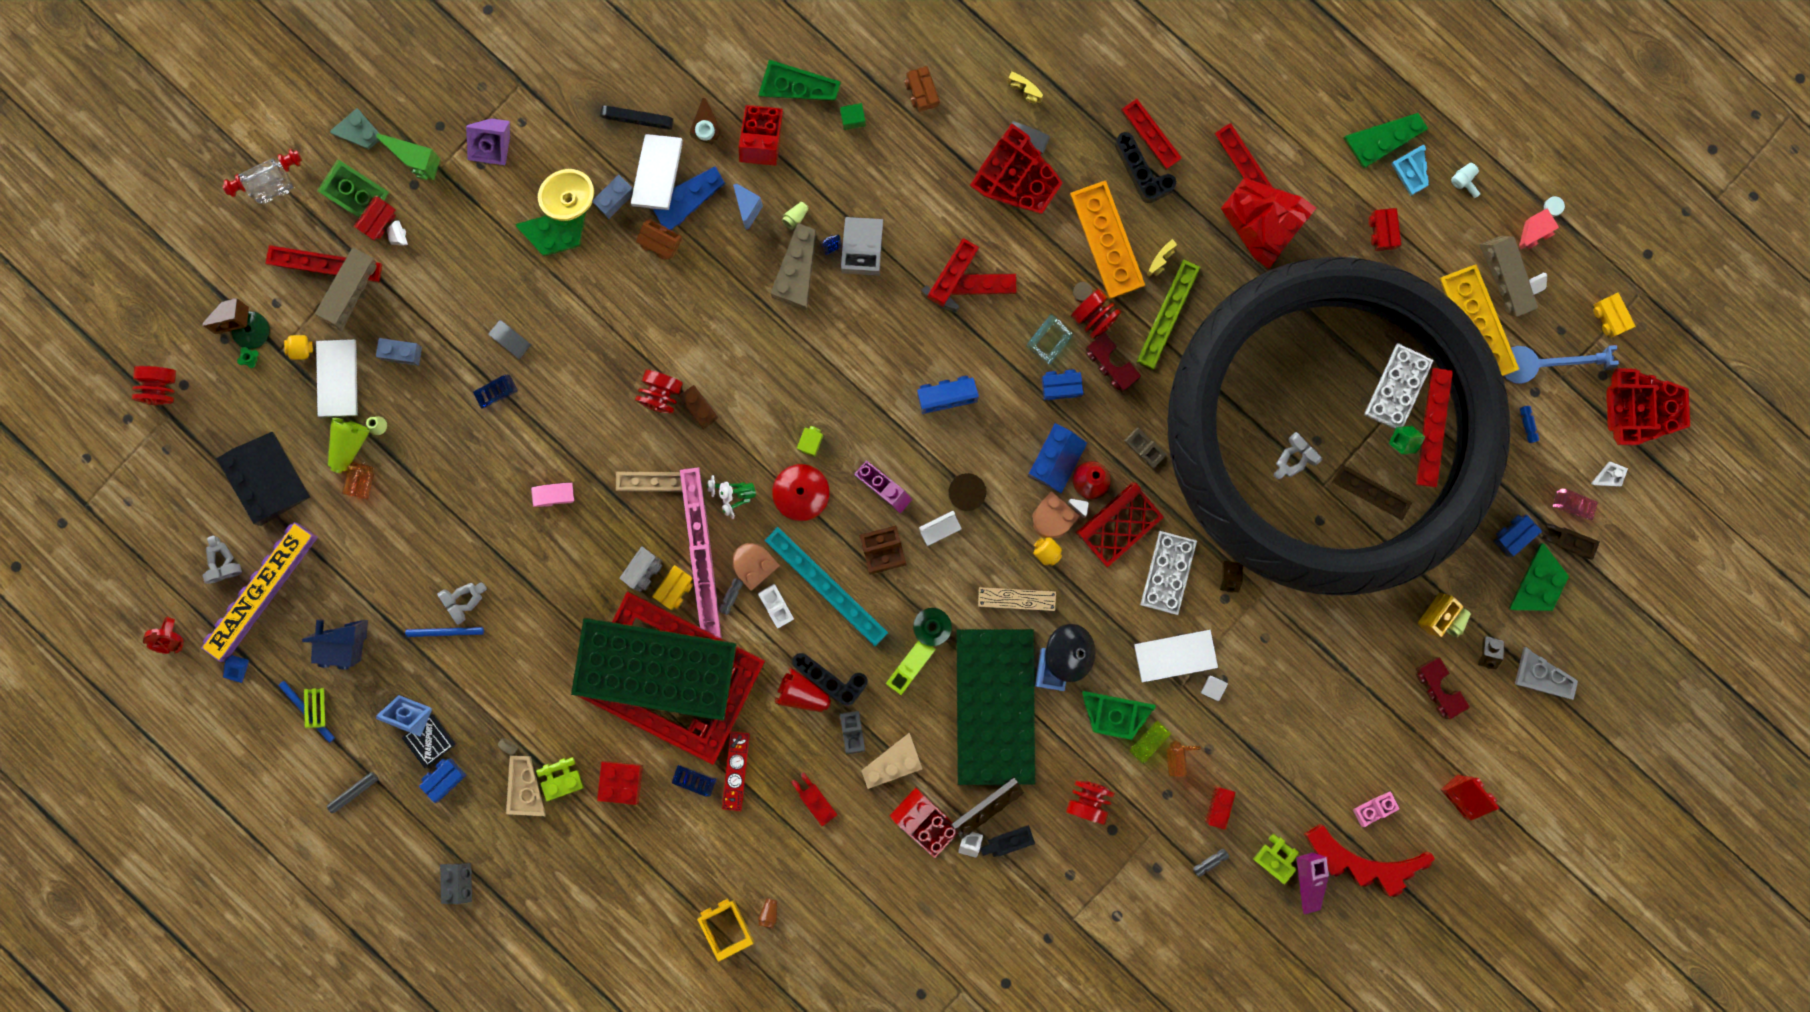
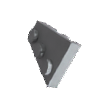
M1524 647L1515 685L1574 700L1578 681L1551 665L1547 660L1539 657L1527 647Z

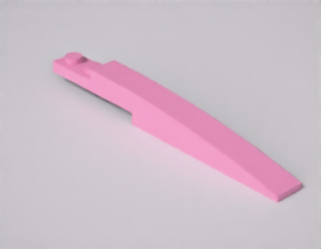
M700 468L680 470L700 628L722 638Z

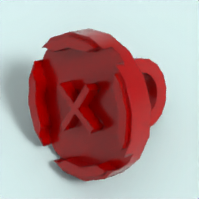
M166 617L161 629H151L145 632L143 643L147 644L148 649L162 654H169L170 651L178 653L182 650L183 638L177 633L172 632L175 619Z

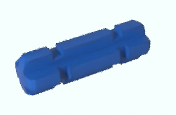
M1531 406L1521 407L1520 413L1523 416V425L1525 432L1528 433L1527 440L1529 443L1538 442L1539 435L1536 433L1537 428L1534 416H1531Z

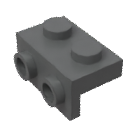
M471 863L440 864L441 904L472 902Z

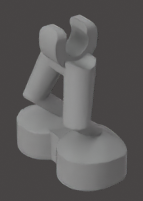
M1297 432L1288 439L1292 447L1285 449L1276 463L1279 469L1274 473V476L1277 479L1282 478L1285 474L1288 477L1304 470L1307 462L1316 466L1323 460ZM1300 452L1303 456L1300 462L1289 467L1287 461L1290 455Z
M208 537L209 547H206V554L210 570L202 575L204 583H216L225 578L242 574L240 564L231 563L234 557L225 543L220 542L218 537ZM218 551L226 559L220 568L216 566V552Z
M482 582L476 586L473 583H469L457 588L453 594L444 589L437 593V595L458 625L466 620L463 611H471L482 599L480 594L486 591L487 587ZM470 592L473 595L468 604H456V599L460 595Z

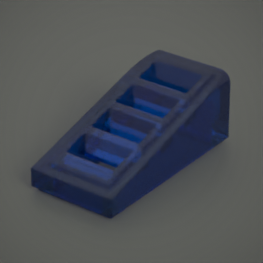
M838 234L831 235L819 242L824 254L828 255L841 248V238Z
M503 375L475 390L473 393L480 408L483 409L516 393L518 390L510 375ZM496 385L499 386V388H500V390H501V392H502L501 394L499 393V391H498ZM490 388L495 396L494 398L492 397L489 391ZM482 392H485L488 401H485Z
M677 765L671 783L702 796L710 797L716 778ZM684 771L686 772L683 782H680V779ZM690 775H693L690 785H688ZM699 777L700 781L698 787H695L697 779Z

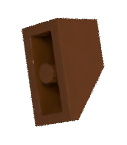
M702 98L689 133L692 138L713 145L714 140L719 138L720 129L707 99ZM707 120L713 124L715 133L710 140L704 141L697 137L695 127L698 122Z
M237 298L221 302L203 322V326L214 334L247 327L249 307Z

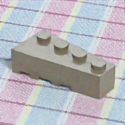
M797 223L770 293L772 298L806 311L808 309L816 242L815 229Z
M1499 236L1479 244L1505 303L1506 312L1510 316H1520L1537 309L1538 306L1515 237Z
M352 247L316 310L315 315L323 322L343 331L361 292L367 285L369 276L376 269L377 265H375L376 261L374 258Z

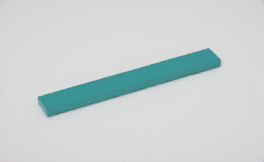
M779 527L764 540L874 646L888 634L871 615Z

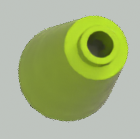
M332 418L328 466L331 467V471L336 473L347 471L369 435L370 430L367 427L353 421L343 422L344 419Z

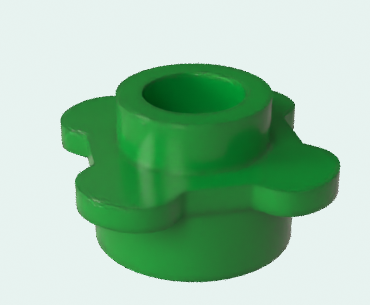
M246 347L241 348V355L237 359V363L254 368L259 356L258 351H251Z

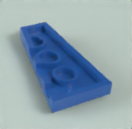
M715 166L673 188L669 210H653L661 225L673 230L725 183Z

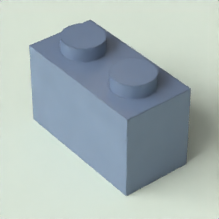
M618 175L592 202L603 215L610 219L632 197L633 188Z
M379 338L376 357L382 361L419 366L422 347L417 343Z

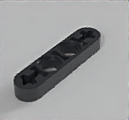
M602 106L600 117L604 119L667 130L672 129L674 121L673 118L665 115L611 106Z

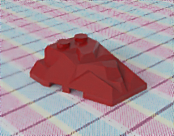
M1011 123L985 159L969 186L986 198L1042 214L1063 182L1050 164H1047L1043 159L1039 149L1034 147L1028 134Z
M1246 178L1241 181L1221 207V210L1254 259L1268 269L1272 267L1282 251L1317 209L1301 196Z
M1616 368L1611 377V385L1606 390L1608 430L1613 432V438L1617 445L1636 446L1690 427L1688 388L1670 381L1664 382L1656 379L1654 375H1645L1637 369Z

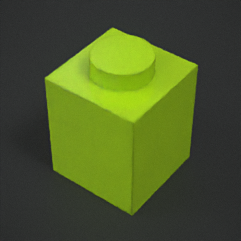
M810 426V428L805 427L797 450L816 457L823 439V434L820 433L821 430Z

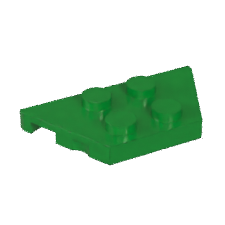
M586 212L575 219L567 221L554 220L546 215L517 223L516 227L543 256H548L580 247Z
M1541 543L1508 608L1509 610L1553 611L1569 575L1545 544Z
M1082 691L1083 700L1094 733L1132 740L1156 708L1154 704Z

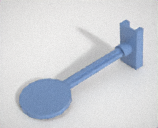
M1617 345L1608 346L1602 353H1596V355L1538 359L1533 350L1525 346H1515L1511 350L1519 370L1504 377L1512 383L1522 384L1533 379L1539 367L1591 363L1603 364L1604 370H1612L1619 364L1618 361H1612L1614 360L1612 353L1617 350Z

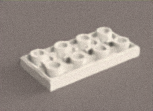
M645 134L631 199L632 206L669 210L683 144L682 138Z
M356 340L316 341L318 417L358 416Z
M1397 344L1364 416L1394 430L1397 427H1403L1434 360Z
M1159 531L1141 606L1175 615L1179 614L1197 544L1196 540Z
M1211 630L1134 644L1141 682L1218 668Z

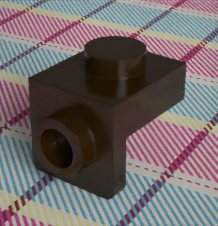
M1224 561L1220 590L1238 593L1243 583V565L1238 562Z
M1485 636L1482 643V656L1478 661V665L1488 669H1497L1503 661L1504 641Z

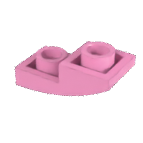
M572 483L550 484L531 488L533 507L574 502Z
M1387 792L1353 809L1361 827H1366L1376 820L1399 810V807L1392 793Z

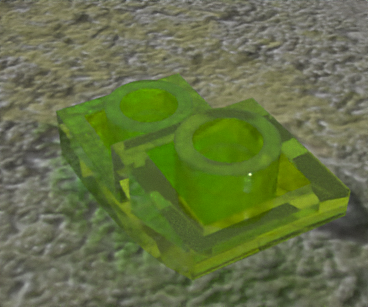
M1157 720L1129 751L1144 764L1172 733Z

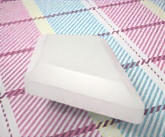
M394 221L387 227L389 242L391 245H408L405 238L406 230L402 229L400 221Z
M1608 462L1591 484L1621 487L1628 468Z

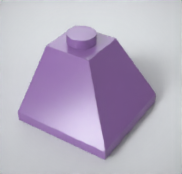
M487 119L467 125L468 160L505 165L510 141V121Z

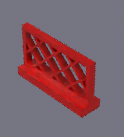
M1132 482L1075 533L1108 568L1162 520L1164 516L1142 492L1140 486ZM1138 494L1143 499V508L1133 507V499ZM1129 509L1128 520H1118L1120 510ZM1133 509L1142 510V521H1132ZM1146 510H1152L1158 517L1152 522L1145 521ZM1108 521L1115 522L1114 533L1104 532L1105 524ZM1118 522L1128 523L1127 534L1118 533ZM1132 523H1142L1140 533L1131 534ZM1093 534H1101L1100 546L1092 545L1088 539ZM1104 535H1114L1113 546H1103ZM1117 535L1127 536V544L1124 547H1117ZM1103 548L1113 549V557L1108 561L1103 557Z

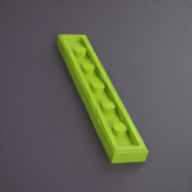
M1183 259L1136 363L1154 370L1201 267Z

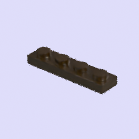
M1343 464L1340 465L1332 480V483L1400 520H1404L1413 503Z
M1013 778L952 823V826L961 839H963L976 828L986 823L995 814L1002 811L1011 802L1018 799L1024 794V791L1016 779Z

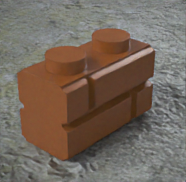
M928 66L907 72V79H904L907 91L911 90L912 97H910L912 107H916L918 112H922L939 106L940 101Z
M648 219L643 223L636 242L641 245L642 249L652 250L657 253L659 258L670 260L675 256L683 236Z

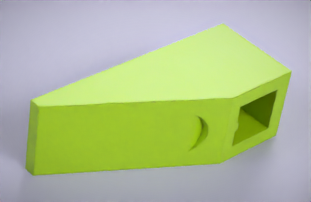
M918 640L886 684L902 695L936 649L933 646L924 645Z

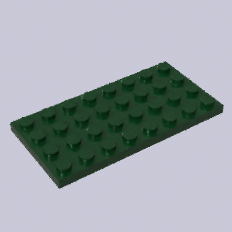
M583 618L571 695L724 721L737 643Z
M1034 629L956 630L958 785H1005L1013 778L1016 779L1019 785H1035Z

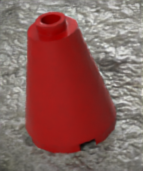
M1096 461L1082 463L1073 474L1075 490L1081 497L1087 499H1097L1103 496L1111 484L1108 469Z
M789 668L790 674L786 672L777 691L781 694L779 698H775V703L781 706L821 713L823 710H827L831 703L829 694L796 670Z

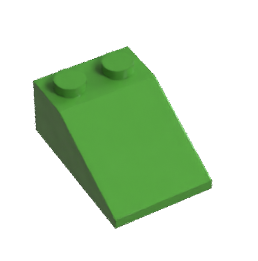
M377 133L376 137L416 175V178L427 181V179L434 180L440 158L432 149Z
M338 159L317 190L357 217L362 215L374 196L384 201L389 194L387 190Z

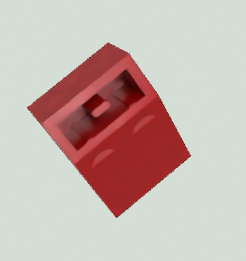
M745 106L738 146L739 162L777 166L783 108Z
M1457 775L1440 789L1466 820L1472 821L1500 808L1496 804L1498 802L1497 799L1490 792L1487 793L1483 789L1484 784L1477 777Z
M917 788L889 815L903 831L933 858H936L958 834L952 826L953 822Z

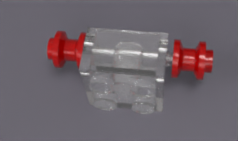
M291 148L289 149V154L285 156L282 154L277 155L278 162L272 158L243 173L236 174L235 179L232 181L225 179L222 187L225 193L232 197L236 196L237 191L242 190L247 192V195L259 204L272 201L273 197L289 193L290 189L294 188L287 172L290 171V166L294 164L297 167L301 166L300 161H302V157L297 150L294 151Z

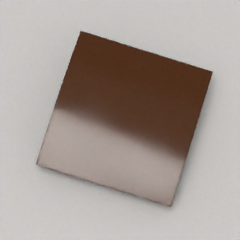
M897 526L859 535L870 575L907 565Z

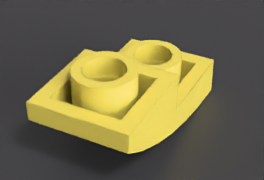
M1011 71L1008 84L1016 90L1023 89V97L1028 102L1034 104L1036 102L1041 103L1043 94L1026 78Z
M1173 239L1155 257L1147 273L1149 277L1153 274L1157 276L1165 270L1163 267L1167 262L1163 257L1168 259L1172 256L1177 246Z

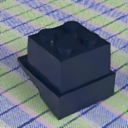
M317 619L315 633L302 639V642L312 643L311 663L318 664V667L323 668L334 665L337 666V669L343 670L359 663L362 657L363 642L367 638L368 620L345 623L344 627L323 631L324 620Z

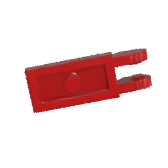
M803 772L801 776L803 781L809 786L807 790L803 791L800 784L795 780L791 781V783L819 824L824 826L838 814L816 784H813L805 772Z

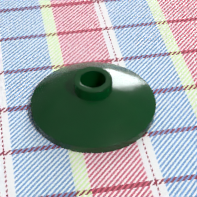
M248 312L247 327L232 330L231 333L234 341L240 347L256 349L267 341L270 334V326L266 318L261 314ZM248 326H251L250 332H246Z
M927 608L916 616L913 630L916 638L922 644L938 646L949 638L952 624L949 616L943 610ZM932 623L936 625L934 631L929 630V625Z

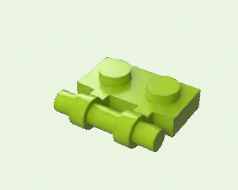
M574 757L560 759L555 764L543 765V768L536 770L538 777L544 775L547 777V781L540 783L546 801L584 788L579 770L571 772L569 766L576 764ZM562 769L564 775L554 778L553 772Z
M1272 834L1268 840L1274 844L1273 847L1270 848L1264 844L1253 860L1285 885L1297 870L1291 863L1293 861L1297 862V857L1301 855H1299V851L1295 848L1289 847L1283 838H1278L1275 834ZM1280 849L1287 854L1285 860L1277 854Z

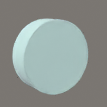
M702 120L695 127L696 135L701 140H710L714 136V126L710 121Z
M1556 196L1551 197L1544 203V210L1548 208L1553 217L1558 216L1565 208L1564 201Z

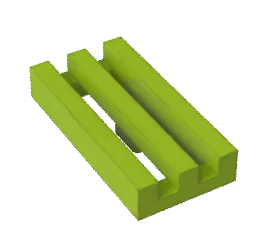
M324 688L304 689L305 728L325 727ZM308 694H312L313 724H309ZM316 694H320L321 723H317Z

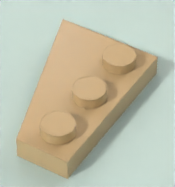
M910 732L861 770L868 789L922 770Z

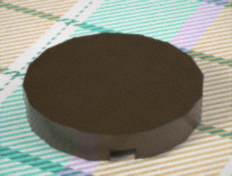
M971 473L961 474L955 477L950 484L948 490L949 499L957 509L973 511L983 504L986 497V486L977 475Z

